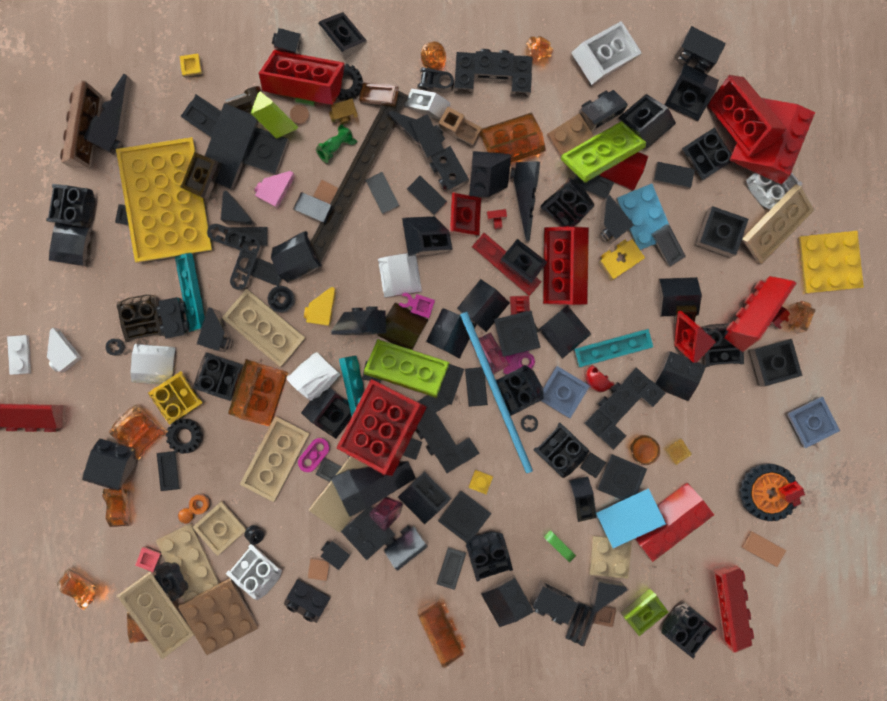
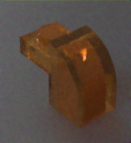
M109 488L103 489L102 497L106 503L105 519L109 527L129 526L130 503L128 491L123 490V488H120L119 491Z
M67 568L57 582L60 592L74 598L79 608L85 610L88 604L93 602L97 586L80 573Z

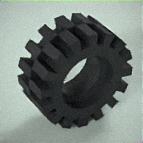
M345 63L343 76H350L353 79V84L348 89L340 88V93L337 96L339 100L355 99L356 95L359 96L363 84L360 71L355 66H349V64Z
M179 419L171 423V426L167 429L168 433H166V442L169 443V448L180 454L195 451L203 440L201 439L203 432L200 430L201 427L197 425L198 423L191 419ZM181 429H188L191 432V440L186 444L181 443L177 438L178 432Z

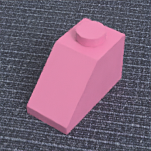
M288 171L264 178L262 182L257 184L254 191L256 192L255 196L278 209L295 178V174Z

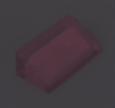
M491 332L478 338L493 375L509 366Z
M385 497L370 512L369 516L383 531H386L400 516L403 504Z

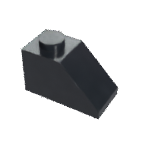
M588 476L570 480L571 495L578 522L597 518L594 493Z

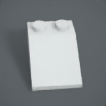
M621 21L584 41L571 53L592 85L639 56L642 52Z

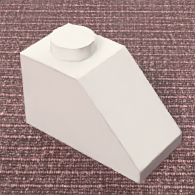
M411 89L405 107L423 115L428 114L430 118L440 120L447 106L450 107L451 103L437 93Z
M58 328L50 330L47 358L50 361L49 365L55 372L64 373L81 360L82 357Z

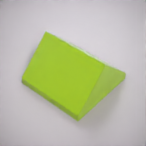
M262 92L258 93L251 114L275 138H279L298 128L273 101Z
M648 589L620 613L638 636H640L669 612L651 589Z

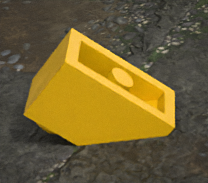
M330 287L311 301L308 307H305L304 318H306L307 323L331 327L336 288Z

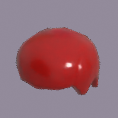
M593 365L586 371L585 376L588 385L599 393L607 391L615 384L609 381L608 376H604Z

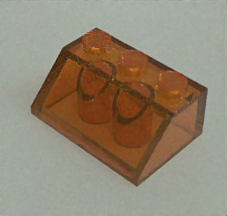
M533 113L482 128L480 133V139L485 152L511 154V162L546 151L543 133Z
M245 359L228 414L243 420L270 426L288 372Z
M437 599L418 608L417 615L442 668H445L464 655L463 648H465V644L462 638H458L455 633L457 627L453 619L449 621L447 616L449 611L445 602L441 603Z

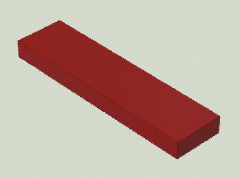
M483 233L472 246L477 253L528 296L541 284L542 281L536 277L528 285L499 263L507 251L486 233Z

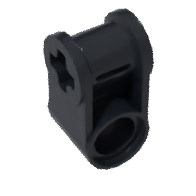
M420 68L421 77L420 83L417 84L418 89L449 93L453 90L454 78L451 73L431 68ZM443 79L451 81L447 86H443L440 83Z

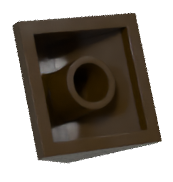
M194 152L180 188L202 198L209 199L223 163Z
M395 302L386 316V334H378L377 336L392 344L413 350L429 320L410 313L411 310L402 308Z

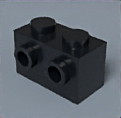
M451 146L430 156L431 163H429V166L433 173L437 172L441 178L438 182L443 190L447 189L448 193L469 182V178Z
M179 297L159 300L157 313L162 318L163 324L160 325L162 336L170 340L189 336L190 326L185 318V302Z

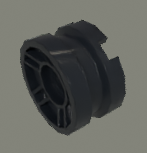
M285 286L272 288L267 297L270 308L279 313L291 311L296 303L295 294ZM280 296L286 298L283 303L278 301Z

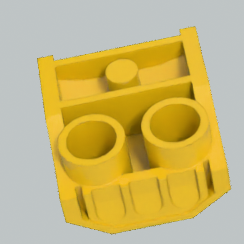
M181 371L148 392L169 425L202 404V401Z

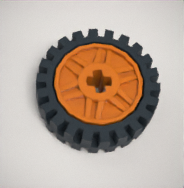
M763 464L752 468L749 473H746L745 479H742L740 498L743 501V506L750 514L764 521H780V519L787 518V515H791L793 513L792 510L796 509V507L790 502L787 503L780 496L778 488L796 481V477L788 469L776 464ZM768 489L773 492L772 496L767 493Z

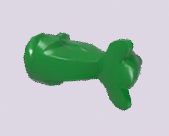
M340 125L338 127V135L329 138L324 143H319L316 147V152L319 158L328 164L329 160L334 157L333 154L343 143L355 145L358 141L353 138L350 129Z

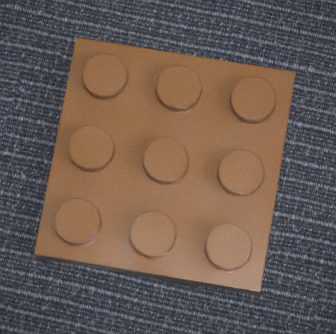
M231 578L178 606L206 656L258 629L255 619Z

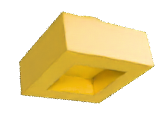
M198 53L179 56L183 77L202 74L200 55Z
M475 469L468 488L487 494L493 476Z

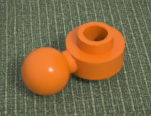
M202 494L193 496L189 501V508L179 511V521L187 524L192 521L193 514L205 513L210 506L209 499ZM198 501L203 502L202 507L198 506Z

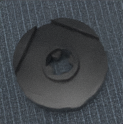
M164 562L155 567L156 575L153 577L170 601H175L182 597L184 592L188 590V583L184 580L180 566L176 562Z

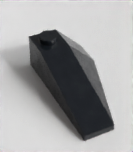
M124 73L111 92V100L103 103L101 115L99 117L95 115L83 137L94 146L112 155L115 154L116 149H120L122 146L121 140L123 138L131 87V79Z
M538 161L516 162L515 168L511 167L510 179H513V188L525 243L530 242L533 221L532 212L535 206V192L540 169V162Z
M408 461L399 462L393 476L384 475L368 466L360 469H348L331 477L349 517L371 507L416 479Z

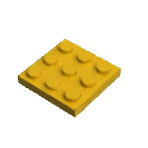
M858 231L798 237L805 294L864 288Z

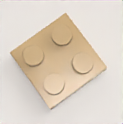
M223 501L192 527L217 556L246 531V527Z
M593 536L589 574L628 579L632 540L612 548L608 537Z

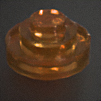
M531 36L527 41L530 55L537 60L540 58L544 59L545 57L550 58L554 52L550 46L551 43L544 37Z
M435 41L428 42L422 47L421 60L423 65L434 70H439L443 67L446 61V52L441 43Z

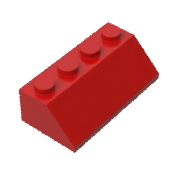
M273 50L259 72L261 88L263 92L333 105L340 93L345 64L339 61Z
M729 75L708 103L709 108L748 157L775 144L786 130V127L744 77Z
M544 227V259L547 263L544 266L543 304H588L589 227Z
M769 276L764 281L760 280L754 287L755 293H751L745 300L747 304L745 308L742 307L737 312V320L732 321L727 327L728 333L725 339L742 352L759 341L797 283L793 280Z
M0 404V427H6V431H18V428H25V432H37V428H44V432H56V429L63 428V405Z
M685 483L657 505L666 524L634 540L646 556L654 562L712 518L714 513L688 483Z
M738 566L715 568L714 574L725 645L733 653L739 652L752 646V639H754L753 629L749 626L751 613L746 606L748 593L743 586L745 573Z

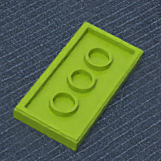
M620 121L561 155V161L584 182H587L644 149L646 142Z
M377 339L364 374L437 398L448 370L449 362Z

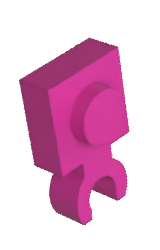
M402 293V296L406 297L408 302L406 304L399 303L400 307L406 308L410 306L412 307L410 313L425 318L430 317L435 300L418 294L413 299L410 294Z

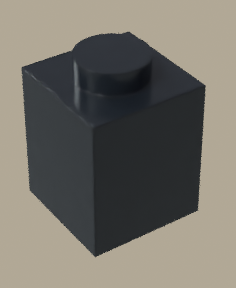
M278 28V32L274 33L272 38L275 50L299 53L302 42L301 34Z
M333 539L331 543L327 541L321 548L323 553L320 557L339 571L352 553Z

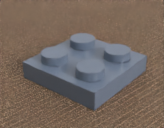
M556 366L543 388L544 399L541 402L571 418L590 386Z
M819 397L787 413L804 448L840 431L823 397Z

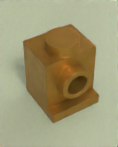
M353 98L331 105L332 111H329L332 123L336 122V124L340 123L343 125L350 123L351 119L354 118L355 122L359 121Z

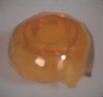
M641 435L635 438L630 446L633 459L641 465H651L660 456L658 442L649 435Z

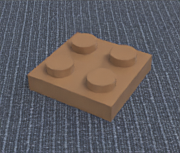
M580 113L547 133L548 138L560 156L594 137Z

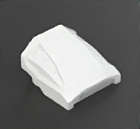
M792 172L782 185L757 173H754L746 180L749 191L762 206L768 209H772L795 184L799 186L803 184L801 181H798Z
M408 253L378 259L384 298L402 295V293L422 292L416 256H408Z
M135 344L131 360V382L162 384L173 377L176 347Z
M316 352L286 378L302 395L312 401L314 398L321 396L322 392L327 390L340 376V373Z
M250 544L248 546L249 549L231 571H228L226 574L253 599L259 600L276 584L282 570L272 563L257 547Z

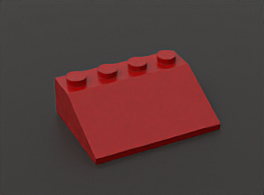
M762 98L786 127L785 132L775 144L751 157H748L740 145L736 143L730 161L782 185L791 175L815 112L799 104Z
M371 379L336 449L384 475L393 476L427 406Z

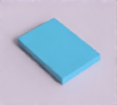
M649 488L596 513L612 548L666 524Z

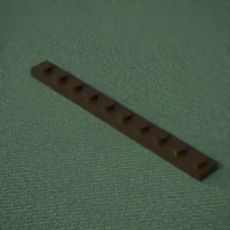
M401 91L398 92L395 106H381L330 203L334 206V209L327 223L320 222L310 241L321 264L395 125L387 113L389 111L401 113L409 98L408 95Z

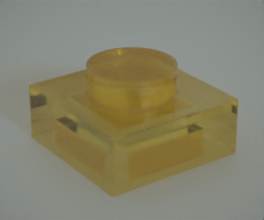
M681 438L665 448V451L675 465L692 455Z

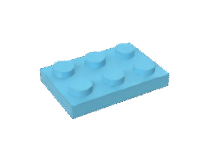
M653 184L617 197L616 200L619 207L634 224L629 231L638 248L642 250L656 244L651 234L664 225H669Z

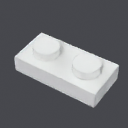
M29 335L7 337L10 375L30 374Z

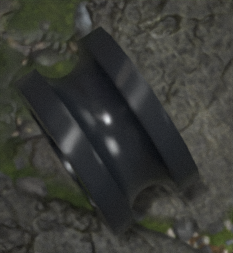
M114 338L108 340L105 348L108 354L118 356L124 352L125 344L122 340ZM117 342L119 350L113 352L111 345Z
M526 415L521 419V427L526 432H533L538 427V420L532 415ZM527 418L534 420L533 428H525L524 424L526 423L524 421Z
M252 525L246 529L244 537L250 544L256 545L262 541L264 532L259 526Z

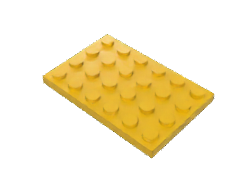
M193 137L116 149L135 263L176 257L185 253L194 254L212 251L211 239L207 235L208 222L204 199L180 188L195 152Z

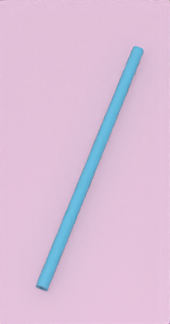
M464 312L460 314L524 470L526 473H530L533 469L469 314Z

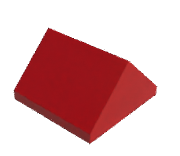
M637 152L602 172L599 176L634 191L644 172L649 156Z
M452 193L450 235L480 236L481 198Z
M678 311L674 346L693 363H696L716 341L686 314Z

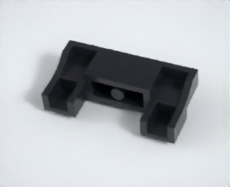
M480 49L476 53L456 52L454 91L470 89L469 91L473 92L474 78L509 80L512 81L511 94L521 92L530 95L533 56H518L510 53L508 50L491 52L490 49Z
M637 367L621 383L616 382L611 387L612 393L608 397L603 396L597 403L599 407L583 423L612 450L626 437L616 424L636 402L642 398L650 407H654L666 394Z
M439 391L437 398L427 395L417 401L427 406L417 426L418 429L415 431L421 440L423 438L426 440L428 445L425 447L431 456L435 454L446 473L451 472L480 454L470 437L456 445L436 412L449 405L441 391Z

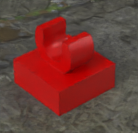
M506 209L487 211V222L493 221L495 230L502 229V220L507 218Z
M510 296V315L530 311L529 296Z
M781 307L771 324L781 329L780 324L783 321L789 322V311Z
M796 481L778 488L780 496L787 503H792L794 507L801 505L800 497L805 496V492Z

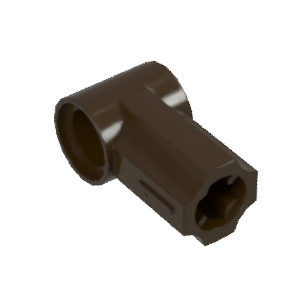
M254 86L245 90L243 94L225 101L227 104L243 111H252L256 97L262 91L260 86Z

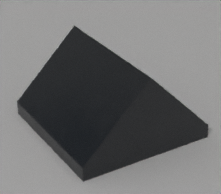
M344 12L323 19L318 23L321 32L344 60L367 42Z
M225 190L222 197L221 220L227 225L248 227L257 225L235 198Z
M517 239L503 255L499 263L530 285L547 261Z
M697 277L659 279L660 317L675 316L676 306L696 305V316L699 315L702 293Z
M480 279L457 309L461 313L468 312L471 321L487 332L494 324V319H497L510 302L497 289Z
M442 308L426 342L460 359L470 337L461 315Z
M594 576L590 605L597 613L628 591V589L621 581Z

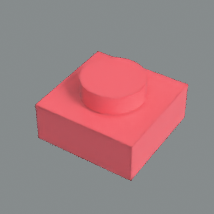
M142 547L135 566L155 572L154 569L162 553Z

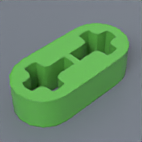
M551 530L544 536L568 562H571L576 557Z

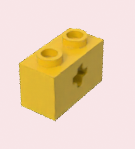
M625 239L616 245L618 249L614 252L608 250L601 255L602 260L598 263L611 281L645 258L633 239L630 241ZM618 255H619V256H622V255H623V256L625 257V258L623 259V262H622V261H619V262H618V261L616 260V259L618 258Z

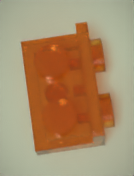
M805 301L789 305V310L798 313L792 319L791 325L793 328L791 331L798 334L806 332L816 309L811 308V304Z

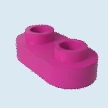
M324 438L313 440L299 457V468L303 472L315 470L330 450L329 442ZM318 444H322L324 446V449L322 451H319L317 449ZM306 459H310L312 461V464L310 466H307L305 464Z

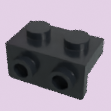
M297 579L286 597L284 605L289 611L303 615L305 620L317 623L330 597Z

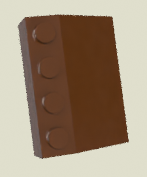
M81 81L74 87L69 97L71 107L66 116L68 126L63 134L65 144L64 149L61 150L60 159L67 166L90 169L93 144L83 137L95 115L98 116L101 94L86 81Z

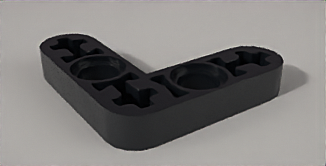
M210 225L207 229V235L211 240L240 250L230 278V284L236 290H244L249 284L261 251V242L251 235L223 225ZM219 228L221 233L226 234L225 242L222 241L224 239L222 236L217 235L214 238L212 230ZM232 234H238L240 239L237 244L230 243L229 237ZM244 237H247L245 241L252 243L254 240L257 248H253L250 251V247L243 244ZM245 258L251 261V266L248 269L241 267V261ZM238 269L248 273L247 276L243 274L242 281H244V284H240L239 287L234 282L241 275V273H237Z

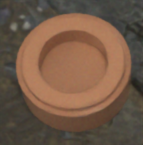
M295 105L290 110V117L295 124L302 125L309 120V111L304 105Z

